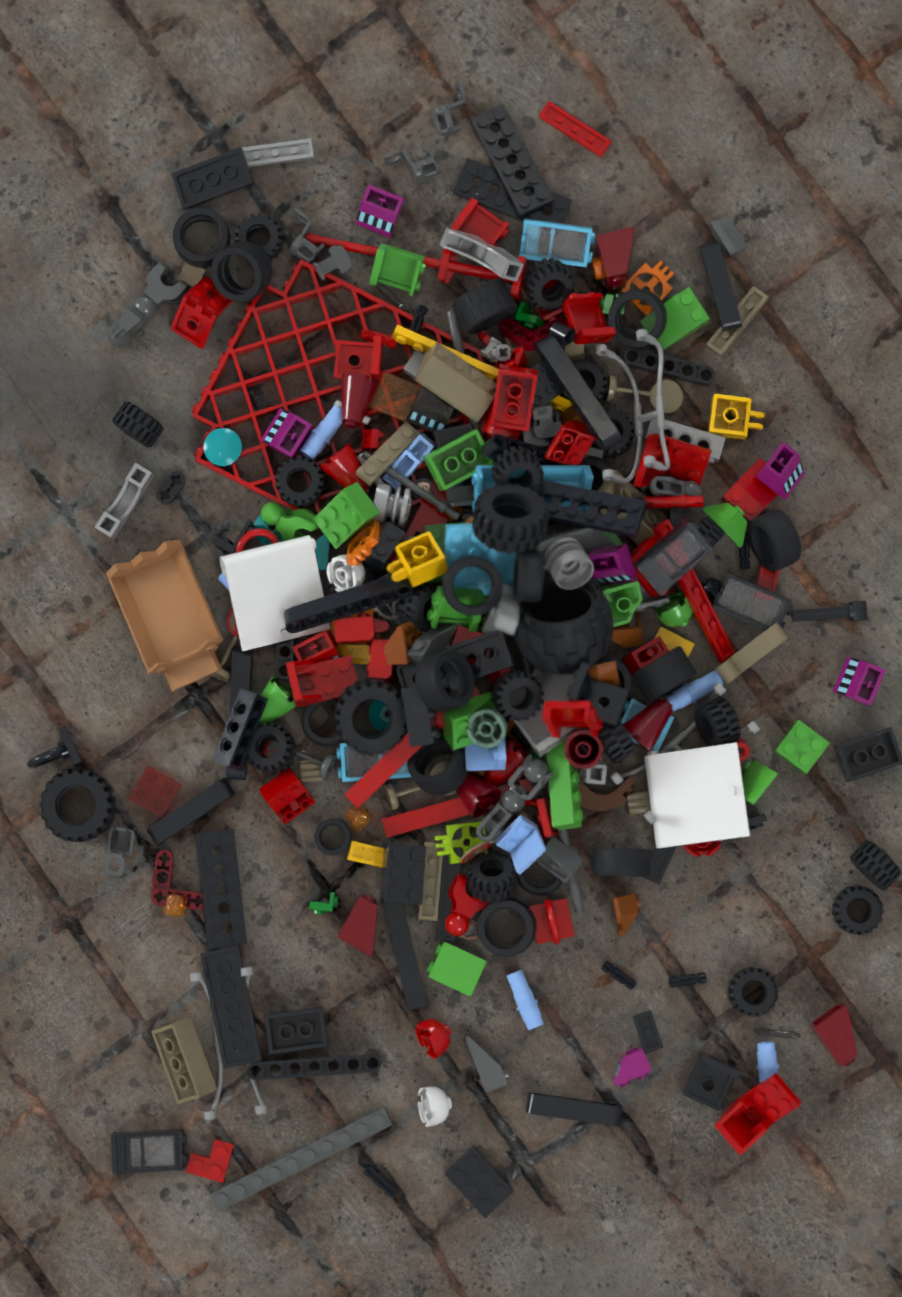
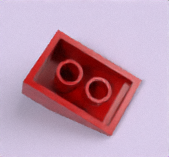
M499 364L490 426L529 432L538 370Z
M761 458L751 466L721 499L724 503H729L733 507L737 505L745 513L743 518L747 521V524L757 517L778 495L756 477L766 463Z

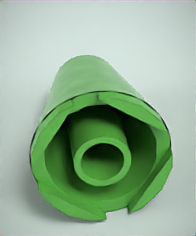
M273 676L269 680L261 696L268 698L259 722L261 727L263 723L270 724L296 707L291 687L286 682L284 684L278 682L280 678L277 676Z

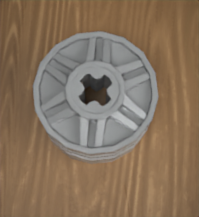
M378 483L373 504L380 513L374 519L384 523L387 517H391L390 523L394 525L396 519H399L398 528L403 529L409 518L412 503L411 489L406 488L404 496H401V487L397 488L395 494H391V485Z
M563 537L555 540L544 552V564L560 588L565 590L576 589L584 585L591 578L594 571L593 563L575 538Z

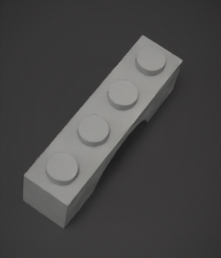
M135 463L125 478L124 485L116 500L104 511L95 528L114 540L154 478L153 473Z

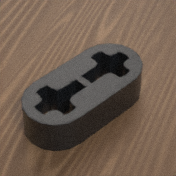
M172 472L159 488L156 497L161 504H171L183 489L186 479L182 473ZM180 476L181 484L176 483L172 488L171 486L174 483L173 477L178 478ZM171 489V491L168 494L170 496V499L162 500L163 497L161 493H167V491Z

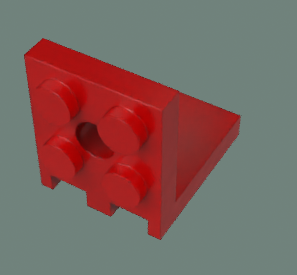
M204 276L184 295L170 330L203 349L217 318L234 301L221 295L218 289H216L213 280ZM190 320L194 321L197 327L192 326Z
M374 335L373 343L337 340L334 379L341 380L344 373L345 376H348V372L368 375L370 376L369 380L374 382V379H376L380 383L383 349L382 336ZM351 357H358L360 363L357 366L350 365L349 360Z

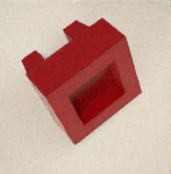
M378 429L363 430L361 449L378 450L382 446V444H378V438H383L384 433L379 432Z

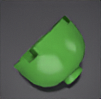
M682 592L669 596V602H665L661 608H655L654 611L662 624L669 627L679 626L681 628L686 626L693 614V610L685 594L683 595Z

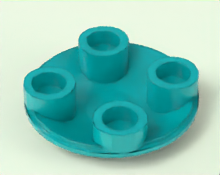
M227 428L213 430L204 441V453L207 459L221 467L234 463L242 451V443L239 436Z

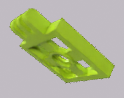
M482 821L446 825V835L434 836L435 840H442V843L435 844V848L443 847V851H437L436 856L448 855L449 864L461 863V858L456 855L453 848L460 847L463 849L464 855L474 845L484 842L479 837L472 838L469 831L470 826L477 829ZM461 828L462 836L457 840H452L454 833ZM464 839L470 840L468 846L463 844Z

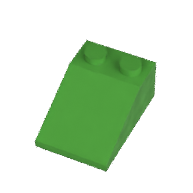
M690 287L664 303L667 312V323L657 341L664 351L708 323L710 318ZM655 311L639 321L642 327L648 331V334L655 326Z
M491 692L472 697L466 705L460 708L443 712V736L453 750L473 744L467 733L469 719L478 710L485 708L495 709V705L491 700L494 699L491 696Z
M755 760L751 763L748 761L744 765L743 770H741L743 771L742 780L746 805H754L777 776L775 771Z

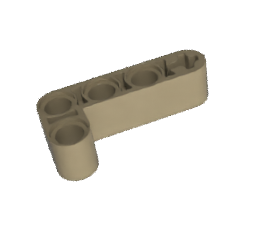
M776 622L719 665L715 671L727 685L785 641L788 635Z

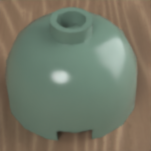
M485 708L478 710L470 717L467 733L470 740L475 745L488 749L496 747L502 742L507 733L505 717L495 709Z

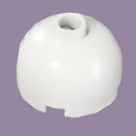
M347 554L334 557L327 565L328 580L330 584L334 583L337 587L335 588L337 592L362 585L365 579V568L362 562L358 566L349 565L346 562Z
M438 1087L420 1088L418 1096H421V1102H418V1110L421 1121L423 1123L427 1122L426 1127L445 1121L449 1114V1109L452 1108L451 1099Z

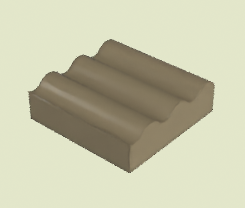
M185 263L177 281L183 280L189 287L193 288L204 277L206 270Z
M309 760L300 761L301 782L323 781L319 774L321 766Z
M648 790L626 794L629 815L647 813L649 811Z

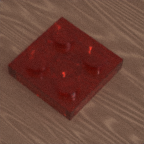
M148 765L128 799L163 818L182 784Z

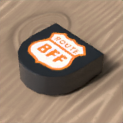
M421 478L415 482V484L433 495V485L430 480ZM414 492V498H422Z

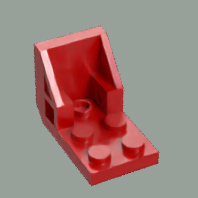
M659 434L648 435L633 486L640 488L648 486L653 478L664 476V474L701 484L712 450L664 436L670 459L669 469L657 470L653 467H644V457L654 456L656 461L665 465Z
M351 655L314 663L313 661H292L286 663L296 707L338 699L340 694L345 692L346 687L352 686L357 681Z
M774 1073L730 1104L714 1126L736 1152L741 1155L763 1136L774 1122L799 1107L802 1102L780 1076Z

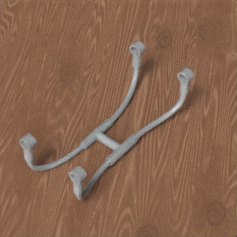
M645 329L636 331V339L654 344L657 347L659 365L657 396L655 397L656 410L643 415L641 403H639L637 385L627 364L615 352L607 349V345H596V355L615 359L621 364L630 379L634 393V422L637 450L632 472L627 478H622L615 474L612 469L602 471L603 480H611L618 484L628 483L634 478L641 457L642 423L657 418V429L659 430L665 465L656 461L654 456L644 457V467H653L657 470H668L670 467V459L664 437L663 396H661L663 350L656 338L649 335Z
M720 683L716 684L713 687L714 692L709 700L716 698L717 695L722 696L726 689ZM695 720L685 731L679 733L659 751V754L667 753L671 750L681 751L682 749L678 744L688 737V734L695 728ZM751 721L747 728L741 729L740 734L742 735L747 732L756 734L760 728L755 722ZM645 763L621 775L615 772L610 778L616 785H619L624 781V778L645 769ZM651 807L643 815L650 824L657 820L651 812Z
M252 967L240 968L241 976L246 977L247 987H249L250 976L253 975ZM190 973V982L200 981L209 999L206 981L202 973ZM213 1024L216 1057L218 1059V1082L212 1108L204 1112V1120L216 1119L215 1111L218 1106L223 1081V1064L215 1024ZM251 1068L250 1072L254 1076L253 1069ZM250 1078L260 1104L255 1106V1114H266L267 1107L264 1104L257 1082Z

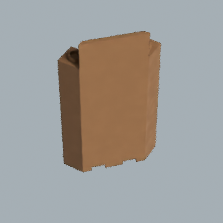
M180 540L165 541L157 550L140 552L131 562L116 563L106 572L148 674L157 673L160 675L164 673L172 692L222 670L214 650L218 648L223 638Z

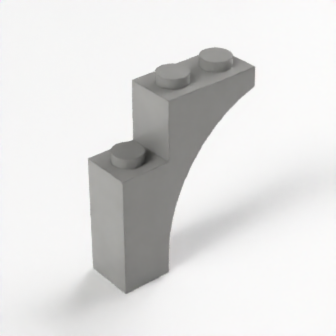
M446 227L440 243L441 247L478 262L501 278L515 282L518 281L524 264L504 248L487 244L476 235Z

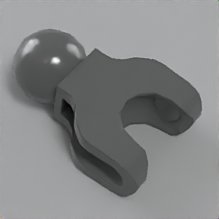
M664 476L653 478L650 481V485L640 489L644 496H648L646 489H650L654 496L702 495L701 487L697 482H684Z

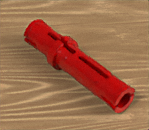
M704 495L645 496L646 508L682 507V509H686V507H704Z

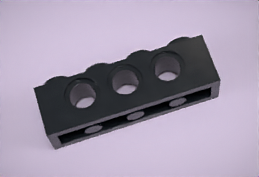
M240 688L212 761L241 771L268 698Z

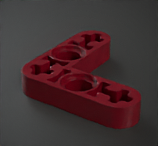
M558 318L534 331H530L513 319H503L499 322V332L517 346L524 348V350L534 351L536 350L535 344L550 336V329L555 322H560L568 327L569 324L567 319Z
M169 850L159 851L155 859L151 892L152 902L158 906L193 910L203 909V903L197 907L195 902H190V906H187L188 894H191V899H196L198 895L202 899L201 892L171 889L174 855ZM167 853L170 861H166L165 867L169 866V870H158V866H163V860H160V856ZM160 872H165L168 875V880L165 883H160L157 879ZM162 891V895L169 896V892H172L170 897L171 904H168L169 899H162L161 902H158V898H155V895ZM178 893L183 894L185 897V901L181 905L176 904L174 901V897Z

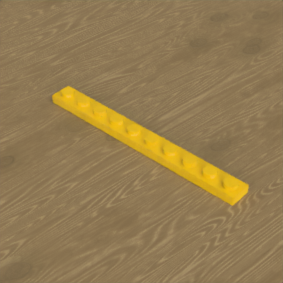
M399 325L396 326L392 335L396 342L413 346V349L418 352H427L437 343ZM442 345L497 383L499 369ZM557 396L549 402L551 407L554 408L553 410L560 412V414L572 405L569 400L561 396Z

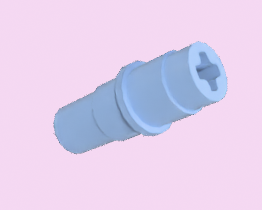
M334 405L317 427L310 431L311 435L300 449V452L305 457L314 461L326 445H330V440L343 423L342 409Z
M714 670L688 684L684 683L682 687L667 695L665 699L673 705L671 709L674 712L691 703L695 704L697 700L714 691L713 687L716 684L720 683L722 686L724 684L721 677Z
M523 970L507 975L506 977L517 1004L516 1009L519 1010L527 1029L531 1030L543 1025L542 1015L537 1005L538 1000H535Z
M773 1041L757 1043L758 1065H756V1069L759 1072L760 1083L774 1073L778 1074L780 1066L777 1063L775 1042Z

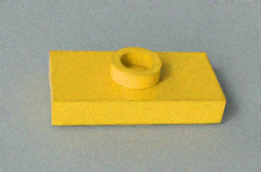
M338 644L344 657L352 656L353 664L370 663L369 645Z
M351 841L347 860L382 868L384 848Z

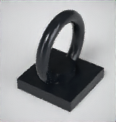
M66 726L58 729L63 740L57 743L58 747L30 759L27 762L29 768L45 765L62 756L64 759L70 757L75 768L82 765Z

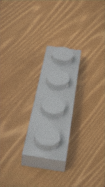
M311 138L242 147L249 167L314 159Z

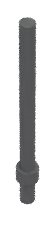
M365 451L361 457L367 461L372 455ZM391 467L385 471L386 474L436 506L437 510L441 513L445 512L455 520L459 519L461 514L451 508L446 501L439 500Z

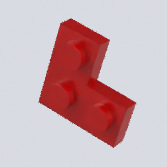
M215 1139L210 1157L191 1152L186 1173L223 1183L234 1144Z

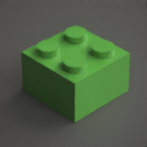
M796 720L773 752L802 774H807L830 743L800 720Z

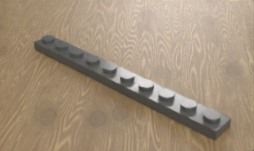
M382 1107L210 1193L209 1196L217 1212L391 1126L392 1122L385 1107Z

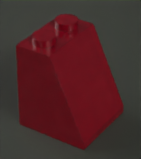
M634 227L596 236V253L602 264L603 279L607 292H618L626 288L634 245Z
M366 894L365 897L362 895L359 897L337 938L372 956L375 949L378 904L375 903L377 899Z
M839 1002L809 1024V1027L835 1063L841 1067L844 1065L847 1067L855 1061L854 1058L858 1054L848 1008Z

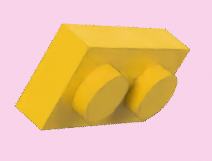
M663 627L659 628L655 638L659 636L662 638L669 651L681 646L687 657L695 645Z

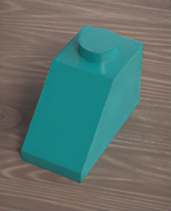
M324 534L315 541L316 549L314 550L319 572H327L331 543Z

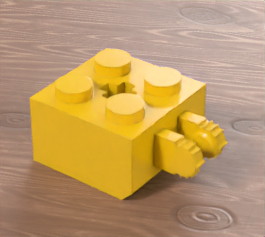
M714 394L711 400L708 432L722 437L745 440L748 429H763V425L760 423H750L749 417L761 419L764 418V413L750 411L752 401L750 398ZM730 413L734 419L728 420L725 416Z
M430 531L398 544L395 548L398 560L387 565V571L390 574L392 573V580L397 582L408 578L412 587L445 574L448 569L445 556Z

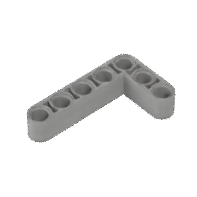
M502 583L501 597L498 603L488 612L481 633L486 634L500 630L513 635L519 620V601L514 597V587Z

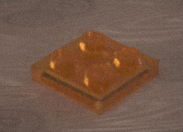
M385 372L370 408L406 422L420 386Z

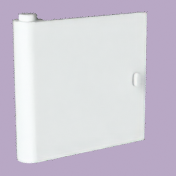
M307 535L220 557L221 569L227 578L242 651L330 629L329 623L298 633H289L285 629L283 613L286 609L324 597L314 550L316 549L314 538Z
M737 742L659 754V751L647 752V756H644L650 806L651 812L657 818L653 822L656 849L750 836Z

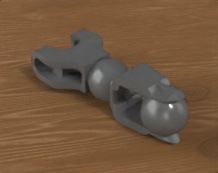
M159 262L148 273V287L144 291V296L138 297L134 301L133 307H128L118 322L110 326L107 338L114 347H122L128 344L131 337L144 327L145 319L154 316L157 308L159 309L165 304L171 305L179 302L188 291L189 285L183 280L174 286H166L161 282L167 273V267L163 262Z
M532 754L526 757L523 764L509 779L510 789L503 793L501 802L496 805L478 826L476 833L479 839L489 841L502 833L510 825L516 813L523 809L525 800L537 797L546 785V782L553 776V772H548V766L543 760L533 759ZM523 773L529 781L537 783L531 792H527L525 787L520 786L519 779ZM484 827H485L486 832L489 834V836L484 835V833H483V828H484Z

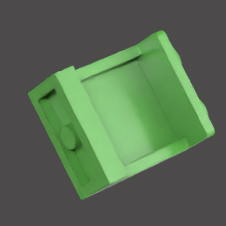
M381 243L377 249L369 284L376 286L379 282L410 292L409 296L413 297L415 291L419 292L422 281L419 280L420 274H424L426 263H423L425 256Z
M437 586L436 593L432 595L431 609H428L427 620L430 621L432 628H436L438 622L465 624L469 632H477L482 614L477 616L464 615L453 609L444 597L442 586ZM453 587L456 597L464 604L478 605L486 600L482 589Z
M446 941L443 944L439 943L435 954L438 955L435 962L431 961L427 972L430 973L428 977L471 997L487 960Z

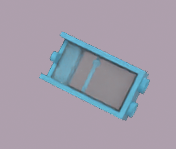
M525 218L519 256L537 261H542L544 258L547 260L554 258L555 261L558 259L565 265L587 267V263H591L593 252L589 251L590 244H594L595 233L592 232V227Z
M340 743V748H337V759H341V767H338L339 779H342V782L359 781L390 750L387 749L382 754L377 752L373 753V755H367L366 752H356L354 748H349L346 743ZM408 761L389 779L412 778L408 770Z

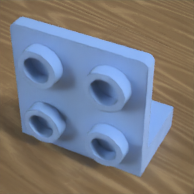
M505 737L496 747L489 749L474 743L465 746L466 770H505Z
M522 815L494 840L497 846L510 853L518 874L524 872L546 851L537 824Z

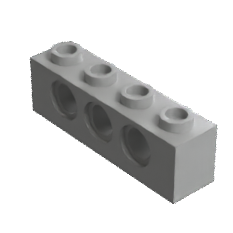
M657 418L650 420L644 441L647 440L649 434H659ZM664 419V431H668L671 434V438L679 440L680 437L684 436L689 439V443L697 446L699 442H705L708 449L712 450L708 463L713 464L714 461H719L726 437Z

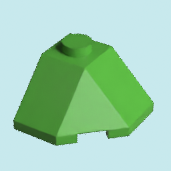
M729 503L707 506L702 509L739 548L743 546L747 521L743 518L745 513L737 505L733 507Z
M638 580L599 587L610 604L614 627L629 623L637 606L643 600Z

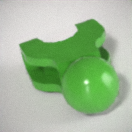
M268 502L261 509L262 520L268 525H277L275 530L282 535L283 541L306 536L302 533L301 528L314 531L319 527L313 520L316 514L307 509L292 510L287 507L284 511L283 507L276 502Z

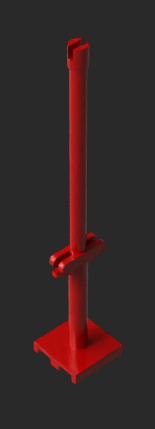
M307 233L305 237L306 240L315 246L324 244L325 247L331 248L333 245H341L345 251L376 256L377 249L379 248L322 237L312 233ZM445 248L441 259L424 258L423 263H426L427 267L439 269L438 280L440 283L449 284L454 273L489 280L500 278L505 283L512 284L510 293L515 302H520L523 279H525L524 275L527 270L526 257L518 256V260L524 266L517 282L501 278L487 267L457 262L456 252Z

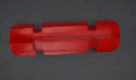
M367 328L362 329L360 335L362 339H370L373 342L374 335L382 336L383 346L387 345L389 348H396L397 342L395 338H389L388 335L376 331L371 332Z

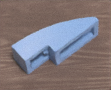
M424 433L419 434L391 468L408 479L424 462L422 456L436 448L435 443ZM388 474L382 477L395 490L403 485Z

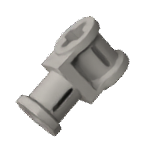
M491 337L490 343L484 350L481 349L480 354L492 363L498 360L507 361L511 357V348Z

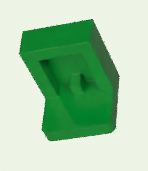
M608 292L606 297L602 298L600 307L603 308V313L609 314L612 303L621 294ZM625 305L621 309L620 314L624 313Z
M521 302L516 310L515 319L529 330H535V328L543 326L544 322L538 316L530 315L531 307L525 302Z
M331 892L329 903L310 901L309 909H312L315 914L325 915V911L333 912V909L338 906V896H335V892Z

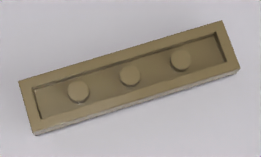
M753 286L737 305L742 327L724 332L721 325L707 342L706 346L722 357L768 301L769 297Z
M405 422L356 471V475L371 486L408 449L420 432Z
M425 842L424 844L426 846L423 901L422 905H419L418 919L438 921L443 855L436 856V852L443 851V847L435 848V844L438 843Z

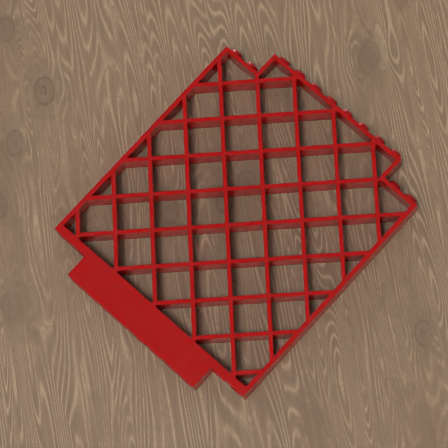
M300 259L299 263L294 264L291 270L293 275L283 285L282 290L284 292L269 285L263 293L254 298L252 303H248L244 319H240L237 323L235 336L230 337L226 353L223 352L221 354L217 370L214 369L212 371L208 387L205 386L203 388L200 402H196L192 409V417L211 428V430L206 431L203 440L213 430L229 428L253 420L260 445L242 450L238 459L263 451L270 477L248 483L240 478L236 462L232 463L235 476L217 467L218 465L203 460L205 456L204 443L202 447L199 446L194 454V457H196L195 461L272 502L279 503L286 509L288 507L292 510L304 507H295L282 500L275 484L276 475H274L267 450L272 448L260 441L262 434L257 419L277 413L280 408L289 412V408L317 400L322 419H324L326 416L320 399L341 392V385L318 392L310 367L335 360L336 352L307 360L300 336L328 328L336 350L337 341L332 326L360 318L363 328H367L364 316L382 310L392 313L396 324L402 326L399 318L409 323H412L414 316L330 273L325 274L324 277L325 280L332 284L319 288L316 275H319L314 266ZM305 269L311 272L316 289L289 297L302 270ZM340 289L352 293L357 310L329 319L322 295ZM266 291L282 299L258 307ZM319 297L326 320L298 329L290 305ZM358 297L374 305L361 309ZM287 307L294 330L266 339L259 315ZM255 316L262 341L236 348L252 317ZM423 321L419 333L427 331L435 335L438 343L443 345L441 340L443 339L453 344L450 334ZM297 338L304 362L276 370L269 346ZM462 341L465 353L468 352L476 356L481 362L484 360L492 364L493 367L496 366L497 362L492 363L480 354L481 350ZM403 344L409 361L411 353L408 344ZM265 348L272 372L244 380L237 356ZM233 357L240 382L214 390L228 362ZM406 364L382 372L380 370V382L387 405L368 410L366 416L373 417L390 411L396 431L399 429V425L394 412L395 409L422 401L426 417L432 419L426 399L437 396L431 391L423 393L421 384L415 380L419 395L391 403L384 378L403 373V368ZM307 369L314 393L286 402L279 377ZM275 379L282 403L254 412L247 387ZM243 389L250 414L223 422L216 397ZM209 398H211L218 424L200 416ZM492 402L479 420L481 431H483ZM460 412L461 416L440 423L447 425V428L464 422L463 425L470 424L468 416ZM363 422L360 425L362 435L363 430H365ZM427 426L417 430L420 434L432 432L434 439L433 431L435 429ZM488 434L483 437L484 443L490 439ZM332 438L330 440V444L333 453H335L337 450ZM387 440L380 441L378 444L383 445ZM361 448L354 450L356 456L360 455L361 453H364L365 451L373 455L372 451H374L362 450ZM299 450V452H298L299 456H301L302 458H304L303 454H302V453L300 452V450ZM327 459L317 461L316 464L320 466ZM422 463L415 472L428 468L426 463ZM296 472V473H294V474L292 475V476H296V475L305 473V476H306L308 485H309V487H310V485H311V478H310V475H309L308 473H306V472ZM414 473L411 475L413 483L416 482ZM434 480L432 482L433 495L439 500L447 502L445 491H440ZM273 483L277 497L258 487ZM344 488L320 495L321 497L314 501L317 514L321 511L319 502L334 498ZM423 498L412 501L411 508L421 506L406 532L404 540L407 537L415 536L416 533L420 535L425 533L426 525L447 524L450 516L445 512L441 513L437 510L436 506ZM396 555L392 559L391 563L398 560Z

